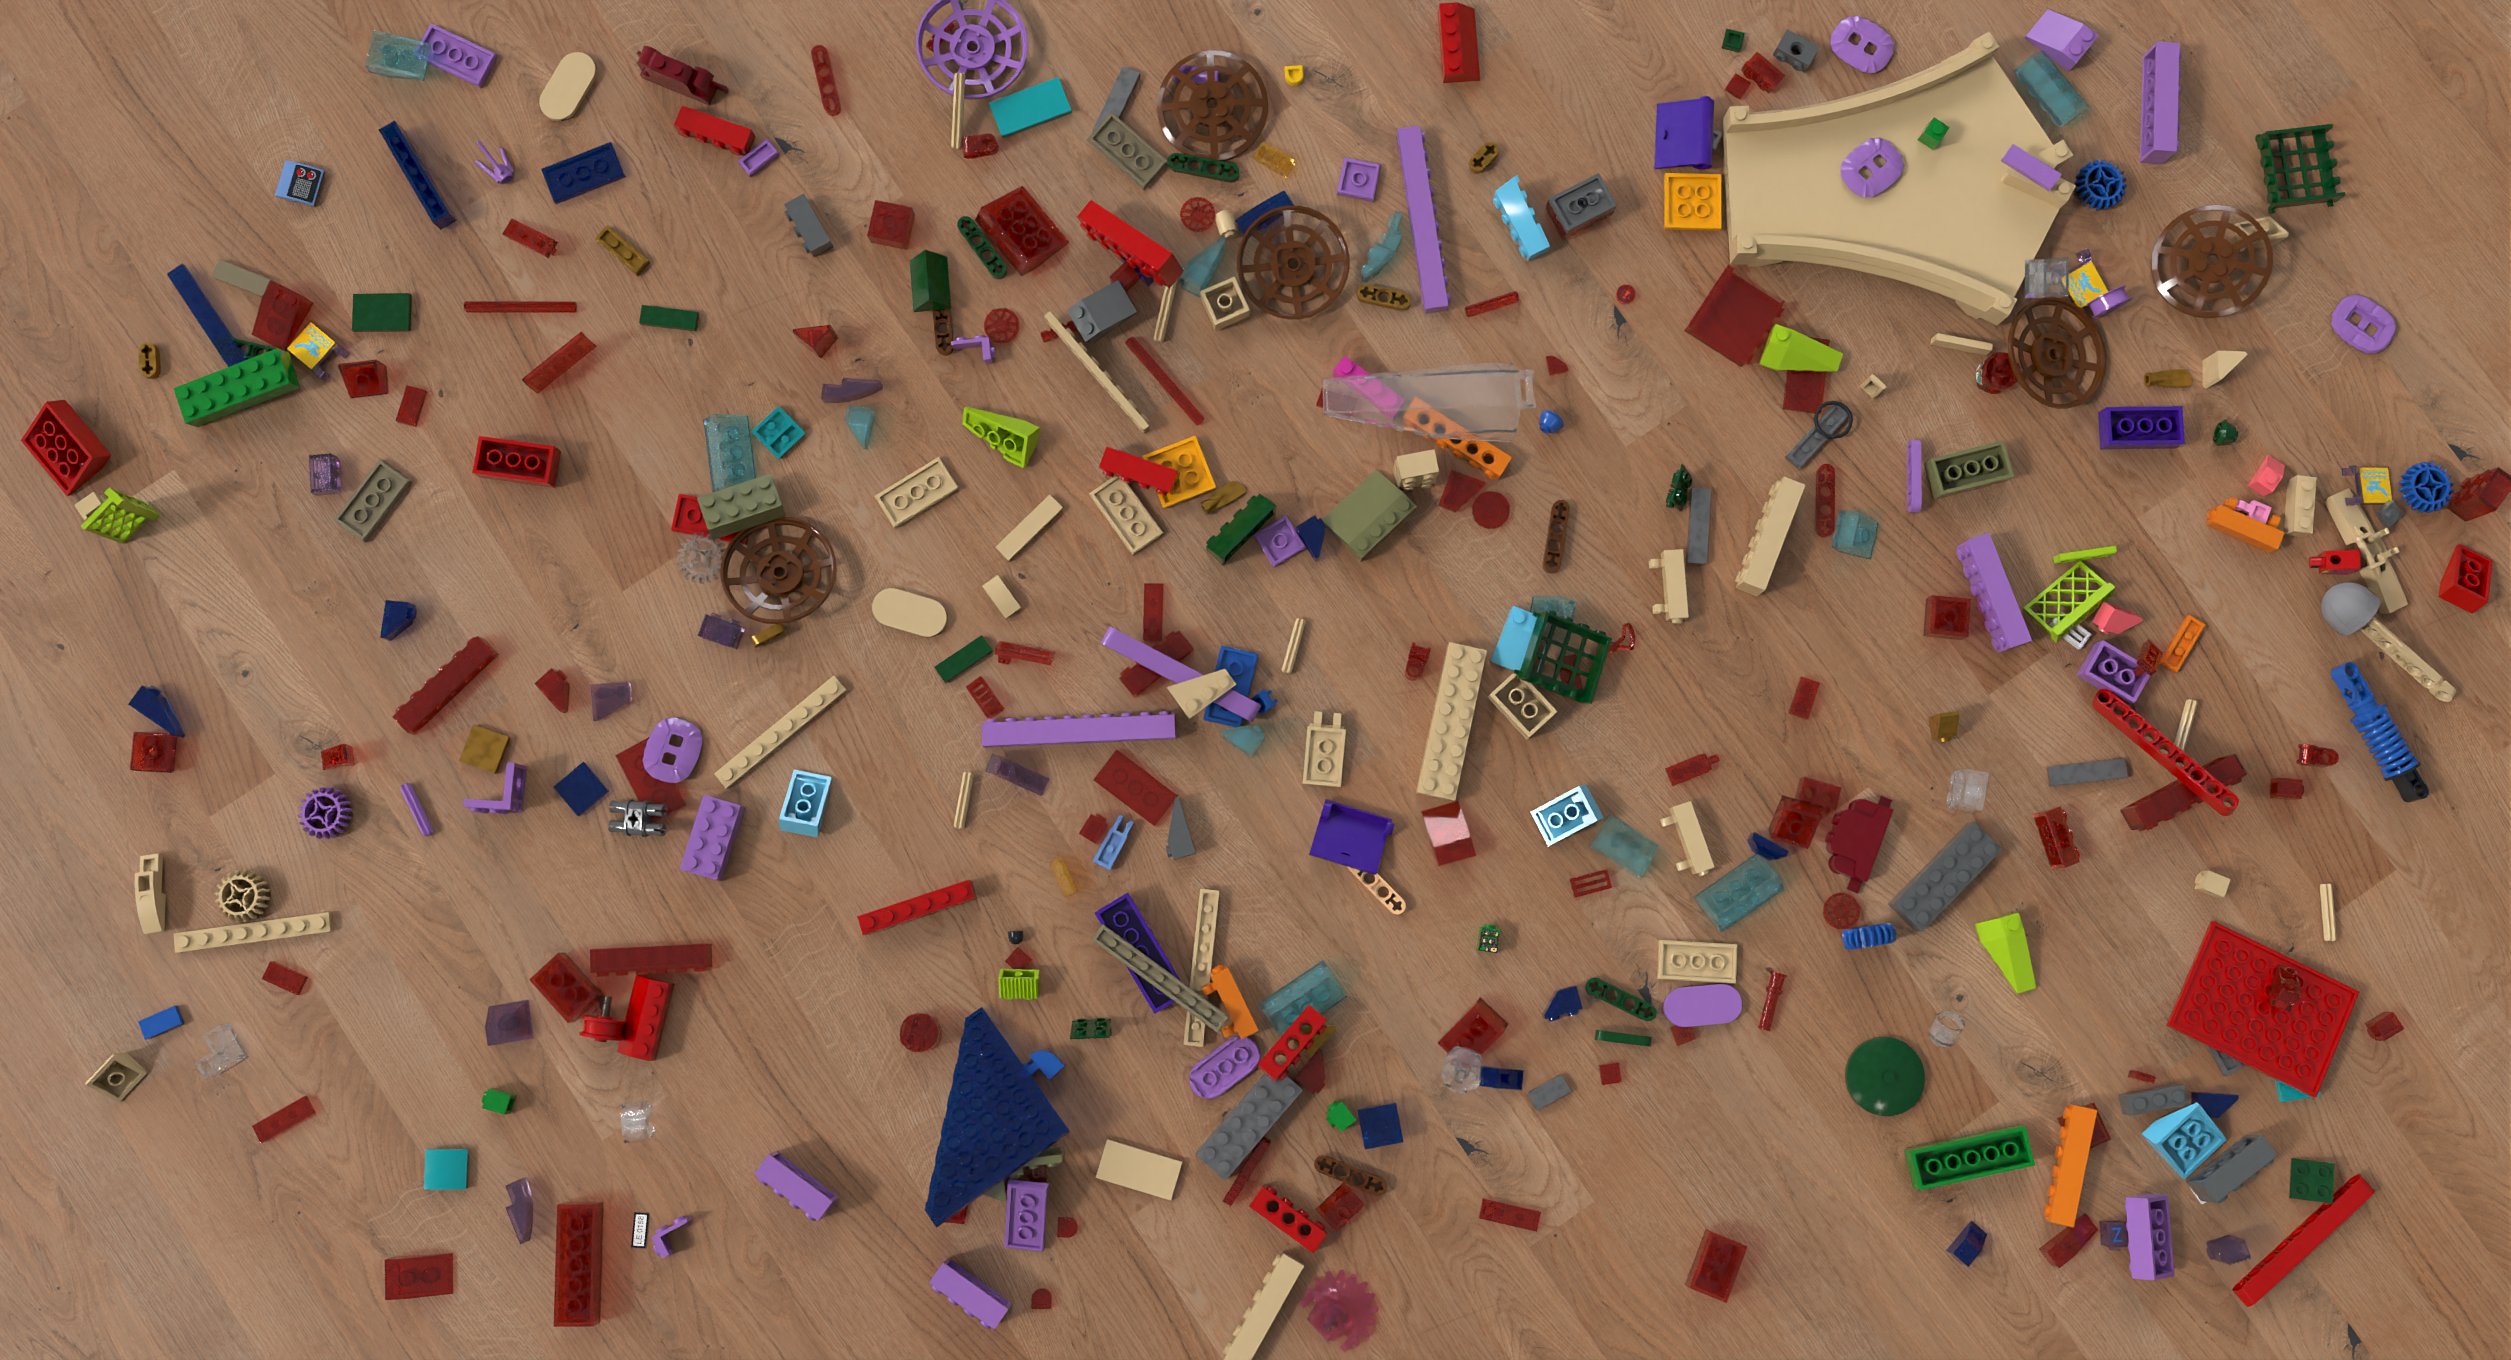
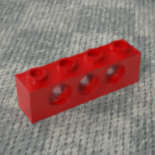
M1308 1005L1258 1063V1068L1275 1083L1278 1079L1282 1081L1289 1073L1287 1071L1288 1067L1291 1064L1295 1066L1301 1059L1300 1053L1304 1049L1308 1050L1313 1045L1314 1041L1312 1039L1317 1034L1320 1036L1326 1030L1327 1026L1325 1024L1327 1019L1312 1006ZM1304 1025H1309L1312 1028V1032L1310 1034H1303L1301 1028ZM1291 1040H1296L1300 1046L1293 1050L1289 1048L1288 1043ZM1283 1055L1287 1061L1285 1064L1280 1065L1276 1063V1057Z
M1262 1185L1250 1202L1249 1207L1314 1254L1327 1235V1232L1324 1230L1326 1227L1317 1220L1315 1223L1309 1219L1310 1215L1301 1208L1298 1211L1292 1207L1294 1203L1288 1198L1284 1197L1281 1199L1276 1195L1278 1191L1270 1185L1267 1188ZM1276 1201L1279 1207L1277 1210L1271 1211L1267 1207L1268 1203ZM1288 1212L1293 1213L1295 1219L1290 1223L1283 1219L1284 1215ZM1303 1224L1311 1227L1308 1234H1302L1299 1231Z

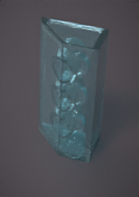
M2044 51L2031 55L2014 70L2016 78L2028 87L2029 94L2038 99L2040 107L2045 112L2048 111L2052 116V122L2056 126L2061 128L2066 126L2090 108Z
M714 414L704 419L712 493L755 479L756 474L748 416Z
M1756 853L1694 896V899L1710 922L1722 933L1783 891L1784 887L1779 875Z
M1322 960L1259 1003V1006L1281 1037L1308 1005L1312 1006L1320 1014H1323L1347 996L1328 966Z

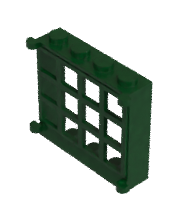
M2333 124L2266 131L2262 135H2256L2255 140L2261 153L2260 163L2264 170V184L2268 192L2267 202L2270 204L2268 207L2269 214L2275 213V208L2327 203L2328 207H2333V202H2337L2346 196L2345 192L2336 193L2335 187L2340 184L2341 179L2339 176L2333 177L2332 169L2337 166V159H2330L2329 150L2334 147V141H2327L2325 134L2333 128ZM2313 135L2315 148L2302 149L2300 137ZM2295 137L2297 150L2285 151L2283 139ZM2278 139L2280 152L2272 153L2269 140ZM2316 152L2318 165L2305 166L2303 154ZM2298 154L2300 167L2288 168L2286 156ZM2281 156L2283 169L2275 170L2273 157ZM2319 169L2321 182L2309 183L2307 171ZM2301 171L2304 184L2291 185L2289 173ZM2284 173L2286 186L2278 187L2276 174ZM2322 186L2323 195L2311 196V187ZM2293 189H2305L2306 197L2293 198ZM2287 190L2288 199L2280 200L2279 191Z
M1546 610L1539 613L1533 611L1532 616L1537 617L1521 669L1520 671L1515 669L1514 674L1518 675V679L1582 704H1592L1612 638L1607 637L1603 631L1590 630V626L1586 624H1575L1571 618L1558 617L1554 611ZM1546 623L1552 624L1548 637L1543 636ZM1556 626L1567 630L1564 643L1552 639ZM1571 633L1583 637L1579 650L1568 646ZM1587 639L1598 643L1595 656L1583 652ZM1541 640L1546 641L1543 654L1537 653ZM1550 644L1562 648L1558 661L1547 657ZM1566 650L1577 654L1574 667L1562 663ZM1582 656L1593 660L1589 673L1578 669ZM1536 657L1541 659L1537 672L1532 670ZM1545 661L1556 665L1553 678L1541 674ZM1561 667L1572 671L1568 684L1557 680ZM1576 673L1588 677L1584 690L1573 687Z

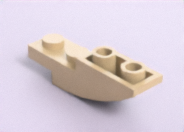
M159 853L140 856V872L135 873L136 905L142 931L145 935L162 933L165 927L166 894L161 893L163 855Z

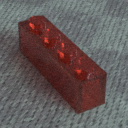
M1172 631L1165 637L1166 641L1161 645L1157 643L1152 647L1178 662L1194 651V648L1180 631L1176 633ZM1135 662L1136 665L1131 669L1127 667L1120 673L1121 677L1119 679L1135 698L1162 675Z

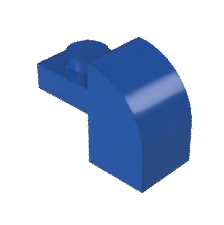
M1040 1050L1029 1055L1033 1063L1031 1064L1030 1061L1021 1068L1022 1073L1019 1076L1026 1081L1040 1068L1050 1080L1066 1065L1055 1053L1048 1050Z

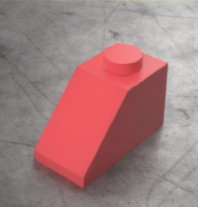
M2267 455L2247 486L2262 496L2272 493L2283 478L2285 465Z
M2103 601L2092 622L2099 626L2098 630L2109 634V632L2119 634L2141 623L2143 618L2130 610Z

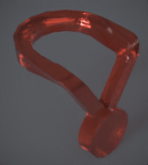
M1630 623L1623 624L1622 637L1615 643L1611 642L1608 650L1609 653H1614L1617 649H1634L1635 633ZM1626 628H1628L1630 633L1629 646L1619 645L1624 641Z

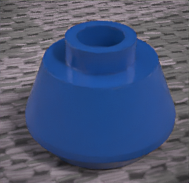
M1551 410L1542 411L1539 420L1542 432L1554 434L1563 428V419Z

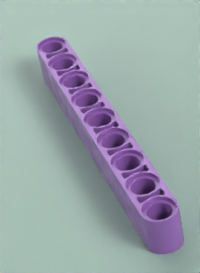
M1110 626L1100 643L1177 684L1204 676ZM1232 689L1213 701L1215 704L1250 722L1254 721L1262 706Z

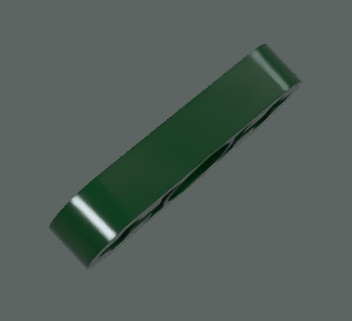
M1595 1030L1594 1040L1651 1047L1652 1037Z

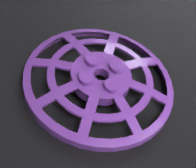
M937 0L925 12L919 23L916 34V52L920 66L929 80L940 90L954 96L955 74L947 69L944 62L954 60L960 66L957 73L966 74L967 70H978L981 79H965V85L984 84L987 93L978 95L964 94V99H984L1004 91L1019 77L1027 59V32L1019 14L1005 0H988L985 11L976 9L961 11L958 0ZM951 3L954 14L946 18L939 28L928 23L930 18L940 8ZM995 4L1006 10L1017 25L1007 30L1003 23L992 15ZM979 16L982 18L979 25H967L964 17ZM953 21H958L960 28L953 35L944 31ZM988 22H993L1002 33L992 37L990 32L986 30ZM925 30L935 35L933 43L935 57L924 59L922 52V39ZM1018 33L1021 34L1023 46L1020 62L1010 59L1012 50L1010 37ZM940 39L950 43V53L940 55ZM1005 40V57L994 54L995 44ZM974 43L978 48L976 51H969L967 49L968 45ZM991 61L1001 64L993 74L988 76L985 67ZM938 64L944 74L953 80L949 89L939 83L927 67ZM1006 66L1017 69L1008 82L994 90L991 81L997 78L1005 70Z

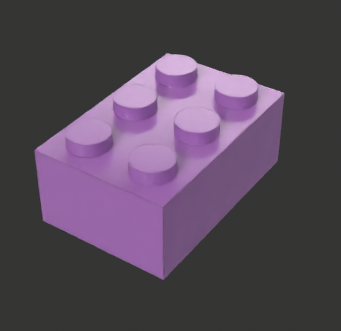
M2102 640L2094 643L2076 676L2098 689L2110 690L2124 703L2129 705L2136 702L2153 669Z

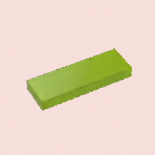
M2116 546L2062 553L2054 556L2053 561L2054 564L2109 557L2116 554L2117 549Z

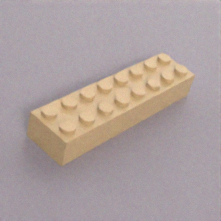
M1451 642L1447 645L1416 790L1418 795L1454 802L1456 799L1487 650Z

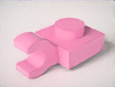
M2239 500L2233 510L2246 513V516L2266 524L2272 507L2255 500L2251 501L2250 504Z

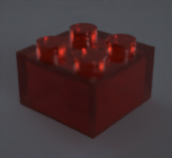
M875 200L867 233L870 242L907 250L915 218L913 208Z
M1936 595L1926 598L1923 636L1955 640L1967 638L1969 636L1971 599Z
M1782 795L1769 826L1771 839L1808 849L1822 818L1820 806Z

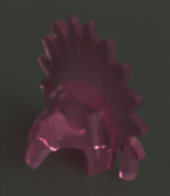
M1343 1270L1339 1271L1336 1279L1327 1271L1325 1282L1314 1278L1316 1289L1306 1288L1305 1292L1307 1294L1298 1303L1303 1309L1312 1300L1316 1303L1307 1320L1328 1343L1337 1340L1345 1334L1348 1339L1340 1348L1346 1353L1353 1344L1355 1346L1360 1345L1359 1335L1364 1337L1370 1336L1366 1326L1376 1325V1321L1370 1314L1378 1311V1307L1369 1304L1375 1297V1294L1364 1293L1368 1283L1365 1281L1357 1284V1275L1355 1273L1346 1280Z

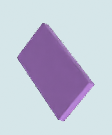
M432 23L429 25L414 53L415 58L479 88L483 86L498 58L497 54Z
M1009 1179L1005 1248L1044 1252L1048 1199L1047 1183Z

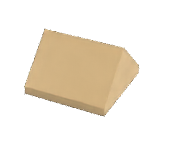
M2270 216L2255 219L2266 231L2271 246L2277 245L2288 237L2289 233ZM2249 221L2234 224L2243 230L2247 236L2258 231ZM2235 232L2237 241L2241 240L2242 238ZM2263 238L2252 242L2254 249L2266 247ZM2247 246L2242 247L2240 252L2248 251Z
M2217 351L2202 360L2203 387L2207 389L2222 380L2248 354L2245 351Z
M127 1052L114 1053L85 1084L105 1096L120 1102L147 1072Z

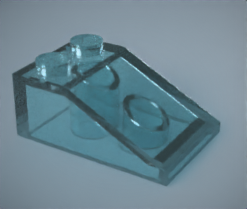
M373 30L365 66L368 72L372 74L424 81L432 45Z
M1225 237L1220 238L1193 257L1186 266H1182L1184 272L1179 279L1181 289L1200 298V291L1207 288L1227 250Z

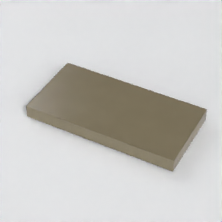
M1112 112L1087 138V141L1143 190L1168 163L1167 159Z
M379 459L335 517L334 521L363 542H367L412 481Z

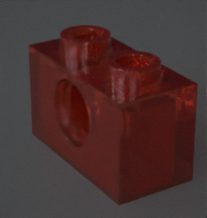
M1343 1182L1316 1208V1211L1337 1232L1365 1204Z

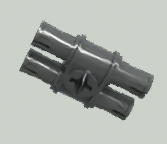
M632 799L626 802L614 800L610 802L609 806H616L609 808L610 812L625 813L624 821L610 820L608 825L616 827H608L609 832H621L626 836H665L666 831L661 830L666 829V825L652 824L651 816L665 817L667 811L660 810H668L666 805L652 804L649 801L639 802Z

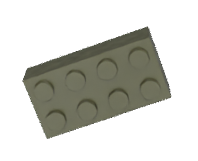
M2004 440L1931 458L1924 463L1934 500L2006 482L2014 477Z
M771 474L697 498L712 540L786 516Z

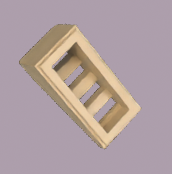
M1873 374L1860 385L1872 398L1878 396L1886 388L1885 384Z

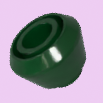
M2227 421L2218 423L2213 434V442L2216 446L2231 445L2238 438L2236 427Z

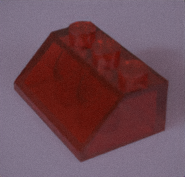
M2061 806L2034 813L2033 817L2051 869L2066 868L2079 863L2080 853L2078 848L2074 846L2072 840L2074 838L2073 832L2068 828L2066 822L2067 815Z

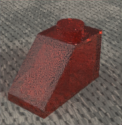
M551 668L534 684L560 712L566 713L568 712L570 684L566 680L568 677L562 670L559 669L557 671Z
M1320 1048L1294 1078L1312 1094L1315 1091L1319 1093L1325 1086L1323 1082L1325 1080L1323 1052Z

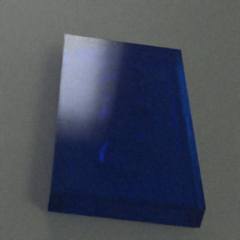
M612 142L541 169L555 204L626 177Z

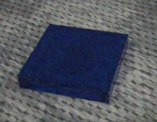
M582 762L554 786V789L577 816H581L609 792L585 762Z

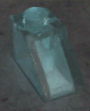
M850 405L849 410L845 411L844 421H846V424L862 448L867 450L875 412L870 408Z
M1533 596L1530 613H1533V611L1539 613L1551 610L1556 612L1558 617H1568L1574 620L1576 602L1564 597Z

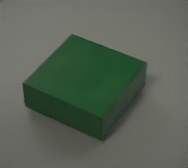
M1726 29L1721 48L1739 53L1745 33Z

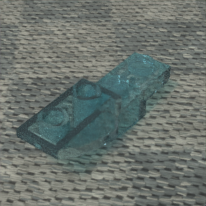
M1395 210L1394 216H1389L1386 225L1389 227L1388 232L1383 233L1380 243L1375 242L1374 248L1370 247L1367 258L1370 259L1367 265H1363L1360 275H1363L1362 282L1366 283L1374 278L1395 254L1403 236V232L1397 230L1402 218V212Z

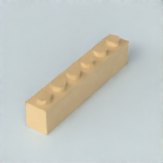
M1284 1251L1281 1255L1277 1254L1272 1263L1275 1266L1271 1273L1267 1272L1262 1281L1265 1285L1262 1290L1258 1289L1252 1299L1255 1301L1252 1308L1247 1307L1243 1315L1245 1319L1243 1324H1238L1234 1330V1340L1232 1343L1228 1342L1222 1352L1225 1354L1224 1360H1252L1302 1271L1304 1263Z

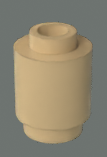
M1223 210L1216 214L1215 221L1220 236L1226 240L1234 238L1238 233V228L1233 214L1230 213V210Z

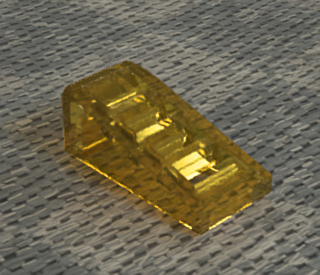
M1261 142L1252 157L1284 178L1288 176L1295 165L1293 157L1264 142ZM1265 150H1267L1268 152L1266 153L1264 158H1261ZM1272 154H1274V156L1272 157V159H1271L1270 162H1269V161H1268L1269 158L1271 157Z

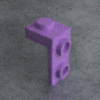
M984 335L975 336L974 339L961 337L957 338L956 341H951L954 350L982 347L983 360L986 365L993 364V358H996L995 347L991 346L989 337Z
M683 1215L673 1221L675 1225L669 1228L665 1225L656 1230L657 1234L651 1238L655 1244L653 1247L658 1256L664 1258L674 1253L665 1234L693 1220L691 1216L685 1218Z

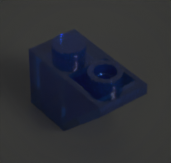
M1577 986L1556 990L1542 1014L1543 1019H1548L1551 1022L1560 1019L1559 1015L1567 1013V1016L1579 1014L1578 1010L1583 1009Z

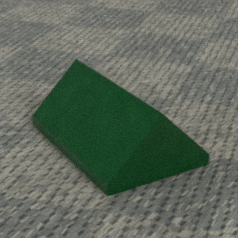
M925 249L910 260L913 312L950 309L951 298L947 256Z

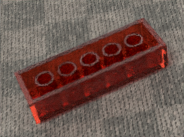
M2236 754L2219 757L2202 766L2225 787L2230 784L2233 786L2242 781L2241 778L2247 775ZM2192 776L2194 780H2200L2197 776ZM2177 779L2120 809L2131 830L2139 829V831L2157 827V822L2172 819L2175 817L2174 814L2179 811L2182 813L2192 808L2191 805L2196 802L2199 804L2204 801ZM2207 789L2210 793L2215 794L2213 789Z
M563 1202L557 1204L554 1327H591L600 1323L603 1202Z

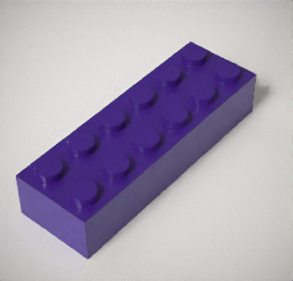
M1128 892L1095 912L1101 925L1107 926L1181 981ZM1127 967L1154 1014L1175 1002Z

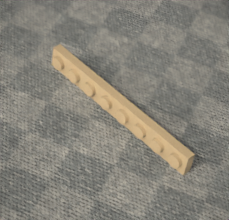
M1049 311L1044 315V319L1144 434L1149 429L1147 417L1143 413L1140 415L1135 410L1137 406L1131 399L1127 401L1123 396L1125 393L1120 386L1113 385L1111 376L1106 371L1102 372L1098 367L1100 365L1093 356L1090 358L1086 352L1088 350L1081 342L1077 343L1074 340L1075 335L1069 328L1065 329L1061 325L1063 321L1056 313L1053 315Z
M832 676L715 772V776L726 789L731 787L847 691L836 676Z
M1200 889L1190 988L1208 1001V995L1204 996L1201 986L1210 983L1209 973H1211L1220 891ZM1187 1011L1183 1045L1203 1047L1205 1023Z
M332 912L174 933L175 953L333 932Z

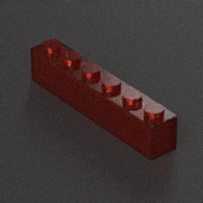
M479 636L471 638L462 651L456 652L448 664H444L439 668L438 674L429 678L420 691L414 692L406 704L396 709V713L392 717L407 733L415 735L499 655L484 638Z
M712 944L590 950V973H597V977L609 976V972H616V976L628 975V971H636V975L648 974V970H655V974L667 973V969H675V973L687 972V968H694V972H704L706 967H712Z

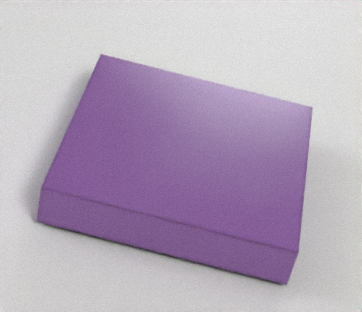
M1344 157L1337 195L1373 202L1381 164Z
M1286 515L1254 534L1255 539L1273 567L1306 548Z

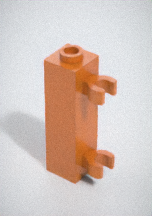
M2234 497L2226 499L2223 505L2211 508L2208 512L2206 526L2269 553L2278 550L2285 533L2276 529L2281 520L2278 516L2268 517L2266 524L2234 511L2233 509L2238 502V499Z
M1221 964L1212 969L1213 972L1209 973L1212 982L1201 986L1204 996L1217 990L1233 1023L1221 1029L1225 1038L1238 1032L1240 1038L1243 1039L1259 1031L1228 966Z

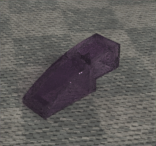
M842 378V385L823 384L821 399L824 403L850 402L865 398L882 390L883 384L877 380Z
M522 1178L506 1185L512 1205L505 1208L520 1244L530 1241L533 1227V1202L527 1178Z

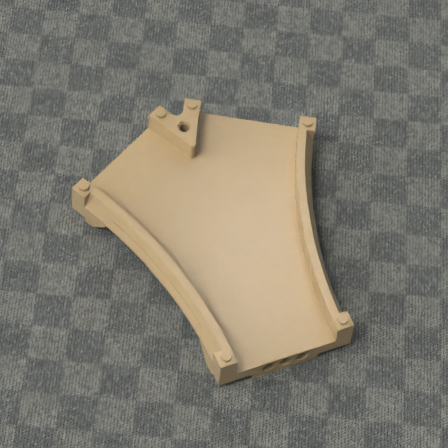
M1990 32L1973 40L1967 49L1941 61L1937 65L1869 91L1819 104L1783 110L1749 112V106H1731L1722 120L1726 229L1729 235L1730 265L1761 267L1782 261L1829 265L1870 273L1909 283L1954 299L1967 315L1975 319L1982 318L1997 326L2011 313L2017 301L2014 297L2059 209L2068 202L2076 186L2059 178L2049 192L2004 164L2001 160L2012 144L2054 170H2058L2073 156V153L2064 140L2055 145L2052 144L1994 59L1993 54L2000 46ZM1935 117L1950 128L1941 142L1932 150L1917 139L1926 125ZM1880 137L1883 140L1890 141L1892 146L1902 155L1904 163L1902 174L1888 188L1873 197L1856 195L1842 180L1840 171L1842 162L1856 147L1871 138ZM1880 155L1873 159L1878 168H1882L1886 164V161ZM1867 167L1859 170V174L1865 180L1872 176Z

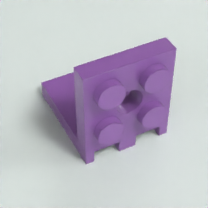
M507 762L503 801L464 799L463 807L470 808V812L488 814V811L489 813L507 815L508 811L522 812L527 766Z

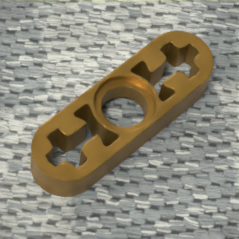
M1363 284L1357 290L1358 300L1366 304L1405 311L1411 303L1409 294L1402 291ZM1364 290H1368V294H1372V295H1373V294H1374V291H1377V292H1376V296H1375V300H1372V299H1373V296H1372V295H1367V297L1364 298V297H1363V294L1360 293V292H1364ZM1381 293H1386L1389 296V300L1381 302L1378 296ZM1392 295H1395L1394 304H1391ZM1403 297L1407 303L1400 305V302L1396 300H1400Z

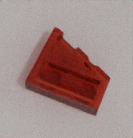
M1451 470L1438 506L1456 513L1485 486L1486 482Z

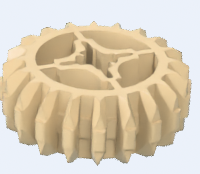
M236 870L234 874L228 873V878L221 879L223 885L218 884L217 887L220 891L214 893L216 896H219V899H216L214 902L220 903L217 909L223 910L221 915L228 916V920L233 921L235 919L236 922H249L250 918L256 919L257 914L264 913L262 907H268L264 902L271 898L266 896V893L270 890L264 888L268 883L265 881L261 882L262 876H257L256 872H249V870H243L242 872L241 870ZM246 880L252 887L245 888L244 885H241L240 881ZM239 904L245 911L240 912L233 905Z

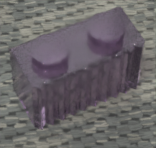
M332 453L309 455L310 493L316 496L340 493L339 489L342 487V481L338 476V471L341 469V462L337 456Z
M711 613V616L705 614L697 636L737 650L745 629L740 626L741 622L729 619V622L722 620L723 616Z
M2227 1235L2206 1243L2208 1247L2206 1251L2211 1260L2231 1265L2251 1258L2244 1239Z

